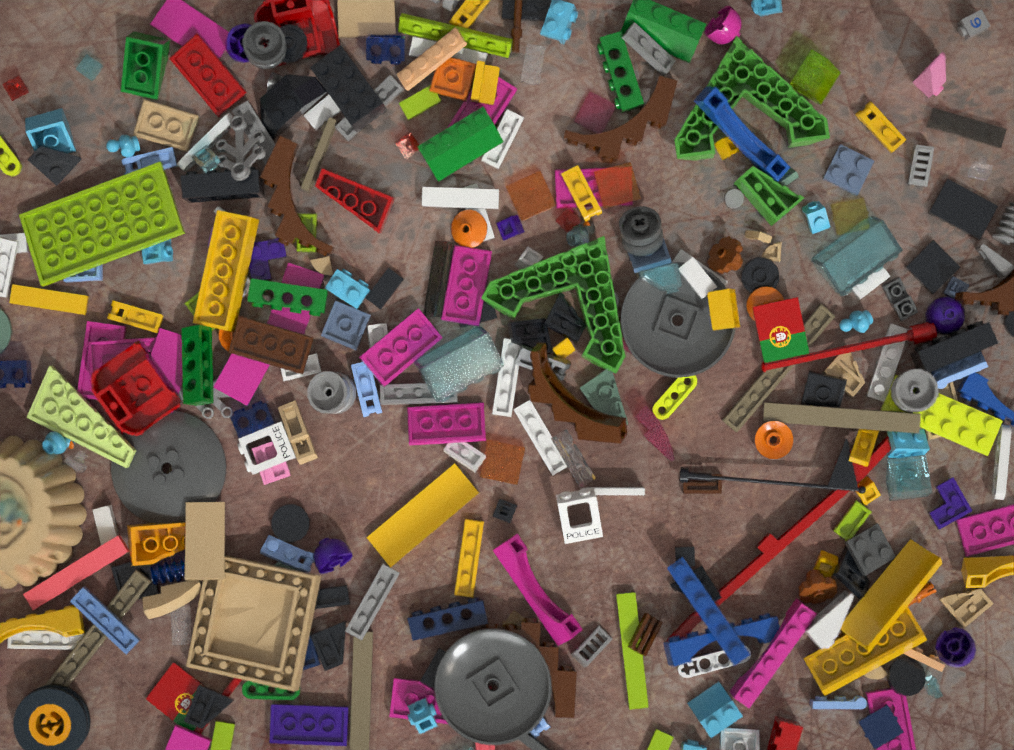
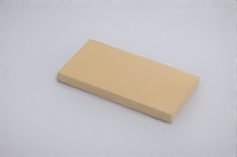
M186 502L185 580H225V502Z

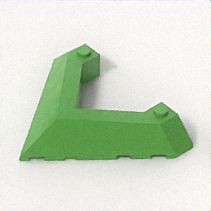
M736 36L706 87H716L728 100L727 102L732 110L742 97L786 129L789 148L810 145L829 139L827 118L817 112L812 107L813 105L792 89L793 87L770 66H767L752 49H749ZM697 104L674 139L677 159L702 160L713 158L715 155L713 135L719 128Z
M604 236L535 263L527 268L510 273L502 278L495 279L489 283L481 297L483 301L494 309L514 320L523 303L575 289L590 338L581 357L615 374L626 357Z

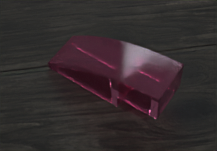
M645 405L634 417L647 429L643 436L672 462L674 454L668 436L656 416Z

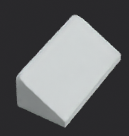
M112 505L93 509L100 543L103 545L119 535Z

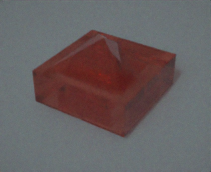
M20 74L2 83L12 101L29 93Z
M408 132L395 142L406 159L419 150L417 147L419 143L411 132Z
M568 207L555 221L567 234H570L583 220L571 207Z

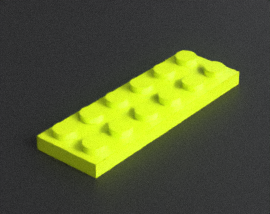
M891 384L881 411L905 412L894 404L891 397ZM913 388L912 392L915 394L917 389ZM938 393L936 402L930 408L917 412L921 413L920 428L985 456L989 455L1003 420Z

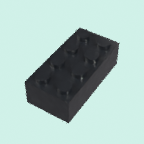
M341 45L310 67L356 133L388 111Z
M250 167L249 176L244 180L238 181L232 177L231 170L224 169V172L206 170L205 174L189 171L186 172V175H181L182 199L188 203L265 198L263 179L260 178L262 173L259 170H255V167Z
M975 322L967 326L968 330L962 328L950 333L949 338L946 335L932 340V345L926 343L915 347V352L910 353L916 369L931 372L999 344L990 322Z

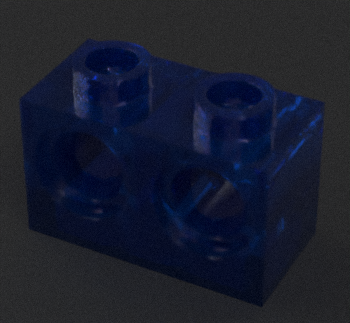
M367 35V61H371L372 64H381L382 61H390V64H401V61H405L406 35ZM378 45L381 47L382 52L375 54L372 52L371 47ZM398 46L401 53L395 55L391 52L390 48Z
M0 361V370L4 372V377L0 380V388H7L8 384H14V388H26V384H32L31 361ZM19 369L23 371V377L21 379H17L16 372Z
M262 401L252 404V408L245 411V408L239 409L234 412V416L230 417L238 438L276 424L269 404ZM260 410H264L267 414L263 421L257 418V413ZM242 417H246L249 421L248 426L242 428L239 424Z

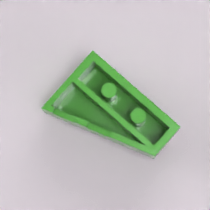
M754 166L734 182L770 226L774 225L804 199L803 196L792 192L785 185L782 186L774 181L772 177Z

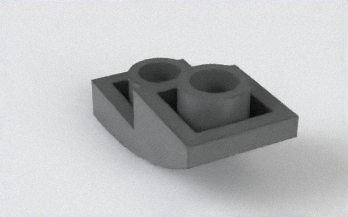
M896 277L881 285L900 321L918 313L911 295H908L900 277Z

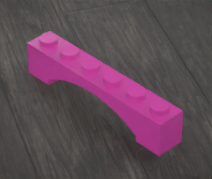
M516 534L496 547L493 552L557 646L572 639L583 629L573 614L569 615L560 609L543 591L530 568L526 554L528 548L519 535Z
M797 598L785 613L786 616L779 630L755 664L742 677H739L729 691L734 699L748 708L752 706L817 615L813 609Z

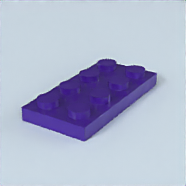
M271 704L269 743L347 746L349 706Z

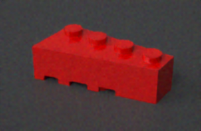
M322 168L315 187L376 232L382 233L395 197Z
M775 716L766 750H797L803 726L797 721Z

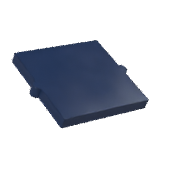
M887 704L858 721L865 733L864 737L868 738L874 749L904 733L897 722L898 718L893 715Z

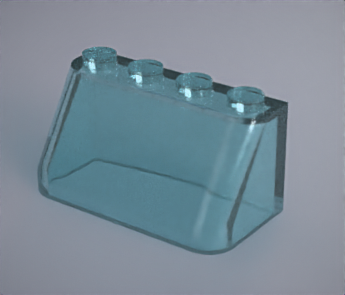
M870 216L863 219L817 253L811 259V262L837 295L845 296L857 284L864 283L869 275L879 272L888 261L895 260L903 250L885 222L880 218Z
M481 326L463 333L419 357L414 362L436 402L448 400L450 395L456 392H463L467 389L468 385L481 382L485 376L495 374L501 370V367L505 366L489 333Z

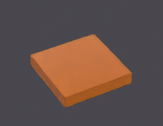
M453 57L449 58L435 70L429 91L466 102L475 75L476 64Z

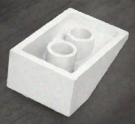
M842 592L816 615L806 629L805 633L819 648L828 649L835 643L834 639L838 636L854 596L852 593Z
M725 728L720 732L719 750H760L759 730Z

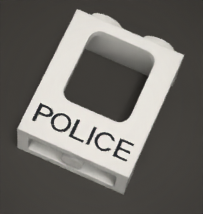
M283 422L276 423L238 439L240 442L237 444L241 455H245L247 460L244 462L248 472H252V475L296 458ZM265 436H270L277 451V456L255 465L247 444Z
M582 488L573 492L565 491L556 495L565 544L603 537L594 488ZM588 502L592 522L570 526L567 507Z

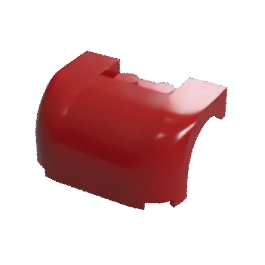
M266 0L254 12L255 23L266 21L278 27L291 24L302 29L307 37L308 47L301 59L323 55L324 57L340 46L335 18L329 0ZM281 62L278 66L286 65V63Z
M139 340L95 370L91 378V390L115 425L122 432L135 436L143 434L152 425L183 404L173 388L170 389L148 358L149 354Z

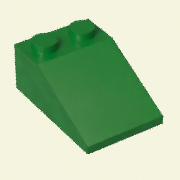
M135 31L126 36L121 92L156 100L159 98L169 55L170 39Z

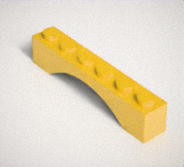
M1014 556L963 558L961 572L965 588L986 587L999 578L1014 575Z
M74 605L66 606L63 610L59 611L54 609L47 610L45 614H29L25 616L26 618L22 619L10 618L6 622L0 623V643L15 634L32 630L51 631L64 637L85 633L82 612Z

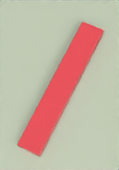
M117 535L23 595L32 610H36L128 553L129 549L122 537Z

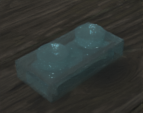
M207 145L191 156L205 173L214 170L218 163L221 162Z

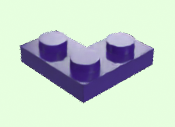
M279 238L254 243L249 265L252 279H272L268 260L287 257L285 245L277 242Z
M954 477L935 486L944 504L928 512L938 530L972 512Z

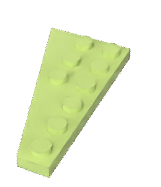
M50 365L26 418L60 433L62 436L125 468H129L136 449L53 365Z

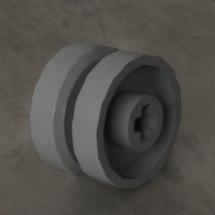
M266 21L258 22L250 26L244 34V51L251 64L261 69H271L281 64L285 58L287 47L285 36L278 26Z
M634 207L626 211L620 218L619 230L621 241L628 253L635 256H647L653 254L661 247L664 237L659 214L654 209Z

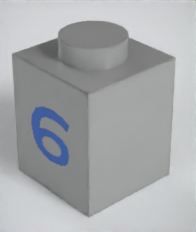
M982 9L957 23L958 32L965 40L982 33L990 27Z

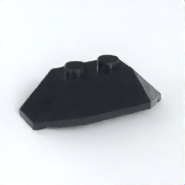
M286 74L260 98L261 122L272 140H275L327 93L316 77Z

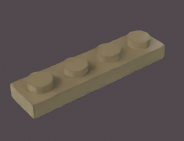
M329 117L328 121H324L321 132H323L321 139H317L314 145L315 154L313 157L310 156L307 167H309L307 174H303L300 180L301 189L305 192H311L335 132V126L338 122L333 118Z

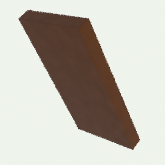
M239 316L228 353L303 375L314 337Z

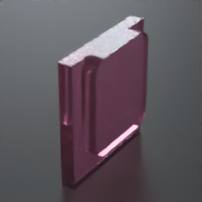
M589 92L574 122L596 134L603 133L616 108L615 104Z

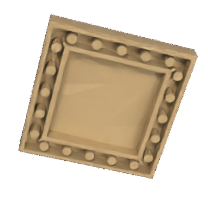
M225 555V580H203L186 667L290 691H298L321 575Z

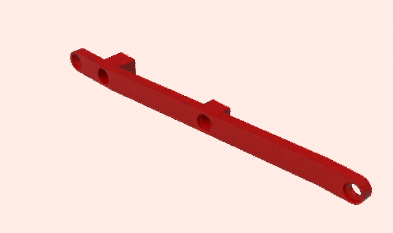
M888 436L873 450L868 467L853 463L857 484L891 450ZM833 489L779 538L776 539L771 533H767L755 546L761 553L718 590L722 598L714 602L718 607L849 491ZM695 610L669 637L680 635V638L686 637V633L691 632L702 621L697 611Z

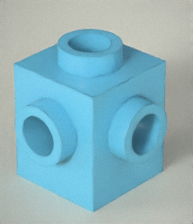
M426 698L408 706L410 714L407 715L411 725H415L420 734L437 727L434 715H437L434 705H429Z

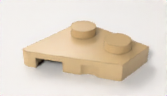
M851 353L837 355L822 372L823 374L847 379L844 392L851 398L865 384L862 374L859 373L856 360L854 361Z
M980 588L939 598L940 602L962 628L967 627L993 605V602Z

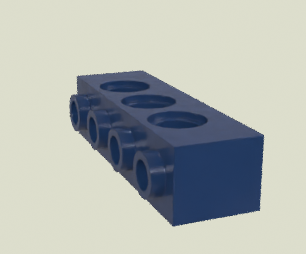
M478 597L467 599L468 603L460 604V601L449 603V607L441 609V606L430 608V612L423 613L422 610L411 612V616H408L407 619L412 641L487 624L488 618L483 599L479 600ZM469 609L472 612V616L465 619L461 616V611ZM450 613L453 616V621L445 623L442 619L443 614ZM425 618H432L434 625L426 627L423 623Z

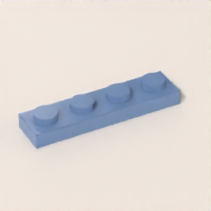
M85 586L71 599L70 602L125 654H128L141 640Z

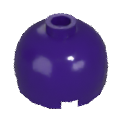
M247 23L233 27L225 39V49L228 55L233 60L241 63L249 62L243 46L244 34L252 26Z
M951 297L937 298L929 304L925 313L926 322H929V324L934 323L936 332L941 335H948L959 330L964 324L966 317L962 304Z
M324 538L319 542V546L314 551L313 561L319 573L325 574L334 571L333 567L339 564L340 567L344 566L352 559L353 555L349 546L341 539Z
M955 627L949 631L945 630L937 638L935 648L938 657L948 666L955 668L964 667L975 657L976 643L972 636L964 629Z

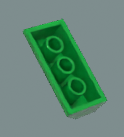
M633 0L621 31L624 35L630 25L635 22L669 55L690 63L706 23L652 0Z
M481 107L417 147L439 182L499 146L504 141L485 108Z

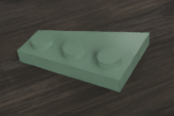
M605 370L580 387V390L595 410L608 415L626 418L613 372Z

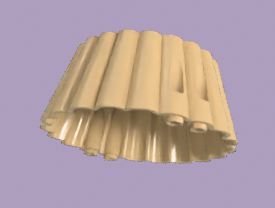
M9 436L3 442L0 441V587L4 589H11L17 583L26 587L32 586L38 581L39 576L43 578L53 576L58 569V564L67 563L71 559L73 553L71 546L80 543L83 533L79 525L84 523L87 516L86 509L80 504L84 499V490L79 484L74 483L76 479L75 470L67 464H62L60 454H47L42 447V443L38 440H29L24 443L17 436ZM19 519H22V521L25 519V522H22L23 524L17 525L16 522Z

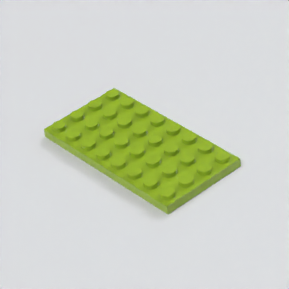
M157 162L19 214L39 282L43 287L185 234L162 162Z

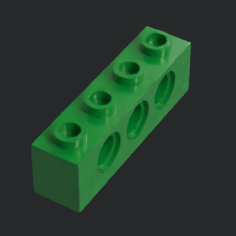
M622 31L600 37L597 49L599 55L603 54L605 62H602L603 69L610 76V80H608L609 88L615 92V107L620 109L621 113L643 107L644 101L625 41L622 39ZM610 51H616L618 52L619 57L616 59L610 58L608 53ZM616 69H622L625 75L623 77H617L614 71ZM622 87H628L630 89V94L623 95L621 94L620 89Z
M251 278L247 301L252 303L251 306L263 308V305H270L272 310L282 311V307L290 308L292 313L301 314L303 310L309 311V315L320 317L321 313L325 314L328 290ZM272 290L274 297L271 300H265V291ZM291 293L293 295L292 302L284 303L283 295ZM310 296L312 298L311 305H302V298Z
M194 325L181 328L183 404L199 406L214 403L212 327Z

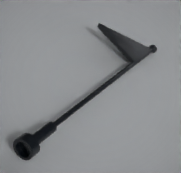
M847 439L844 441L828 485L714 476L711 473L689 472L687 467H681L680 469L681 483H688V479L704 481L715 479L859 491L861 494L866 492L864 486L858 488L853 463L849 461L851 453Z

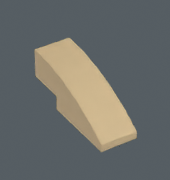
M296 400L278 407L287 436L299 464L317 459L315 447Z
M190 580L161 586V594L142 597L143 610L147 618L160 617L193 600L201 593L202 584L200 580Z

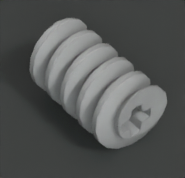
M1009 202L1010 206H1007L1005 209L1007 213L1002 215L1004 220L999 221L1001 227L995 229L998 234L992 235V238L1005 245H1010V242L1014 243V203Z

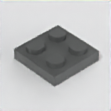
M878 523L844 542L862 576L868 575L896 557Z

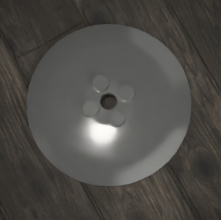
M674 262L655 267L640 276L629 289L621 310V330L631 354L647 369L663 376L675 378L700 374L719 362L729 349L736 329H712L708 295L701 299L677 270L685 264L683 262ZM703 268L717 286L713 291L727 289L718 277ZM675 315L681 316L683 319L682 325L675 326L672 318Z
M173 411V413L171 412L141 435H129L125 432L122 434L136 449V453L129 468H125L112 461L111 475L118 497L134 515L150 523L186 522V502H216L226 479V457L219 438L202 420L184 412ZM167 462L172 465V471L169 474L164 473L162 470L163 464Z
M482 629L463 636L444 654L436 673L435 696L442 716L458 734L480 744H507L526 736L542 720L551 698V676L544 657L529 640L505 629ZM496 680L499 683V687L491 690L488 687V682Z

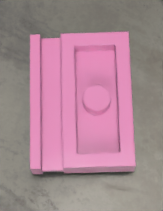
M273 441L252 448L257 464L277 456ZM283 462L261 471L260 475L264 485L289 477L291 473L287 462Z

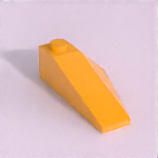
M186 522L127 525L128 547L132 566L154 564L161 559L185 550Z

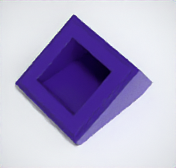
M518 215L510 216L496 223L503 241L524 233Z

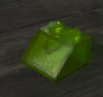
M811 49L789 84L796 91L821 105L841 72L826 57Z

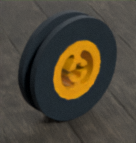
M56 684L41 686L30 692L18 705L13 719L15 737L24 750H77L85 741L91 724L90 712L83 698L74 690ZM43 713L45 714V718L42 720L40 724V716ZM64 721V730L60 732L59 727Z

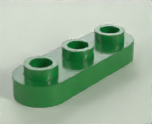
M246 681L242 686V693L248 699L293 700L299 696L301 691L299 686V690L293 693L275 687V692H270L268 685ZM251 685L256 687L255 692L250 691L249 687Z

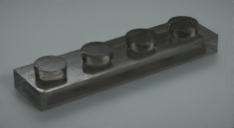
M932 108L927 124L928 128L999 149L1002 147L1007 130L936 108Z
M435 241L423 312L426 317H442L453 243L449 241Z

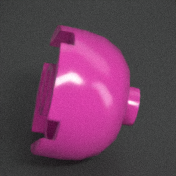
M728 5L718 12L720 16L710 20L704 31L706 36L716 44L722 45L733 42L736 36L739 37L741 35V17Z

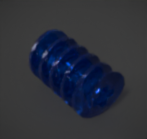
M178 557L177 563L174 558H171L170 564L167 563L166 559H163L162 565H160L159 561L155 563V566L151 564L150 572L153 584L157 585L159 580L164 584L167 579L171 583L174 581V578L177 581H181L182 576L185 580V561L183 562L182 558Z

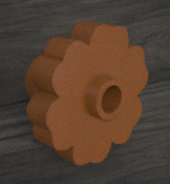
M730 236L721 238L719 244H714L709 252L710 258L707 261L709 268L720 274L740 269L743 264L740 254L743 250L741 242Z
M820 570L807 572L805 582H802L798 587L800 600L804 603H823L826 599H831L837 594L836 580L832 577L825 578Z

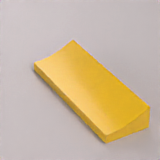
M217 210L193 323L235 332L259 219Z
M454 463L366 538L391 568L479 494V491Z
M910 539L845 618L840 630L871 652L942 565L941 557Z
M907 606L871 652L845 635L836 640L828 649H820L803 659L822 693L826 696L927 641Z

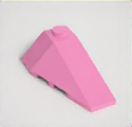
M942 51L912 82L928 98L933 94L937 96L944 89L942 85L946 82L945 53Z

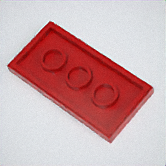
M196 33L169 58L218 117L222 116L248 93L199 33Z

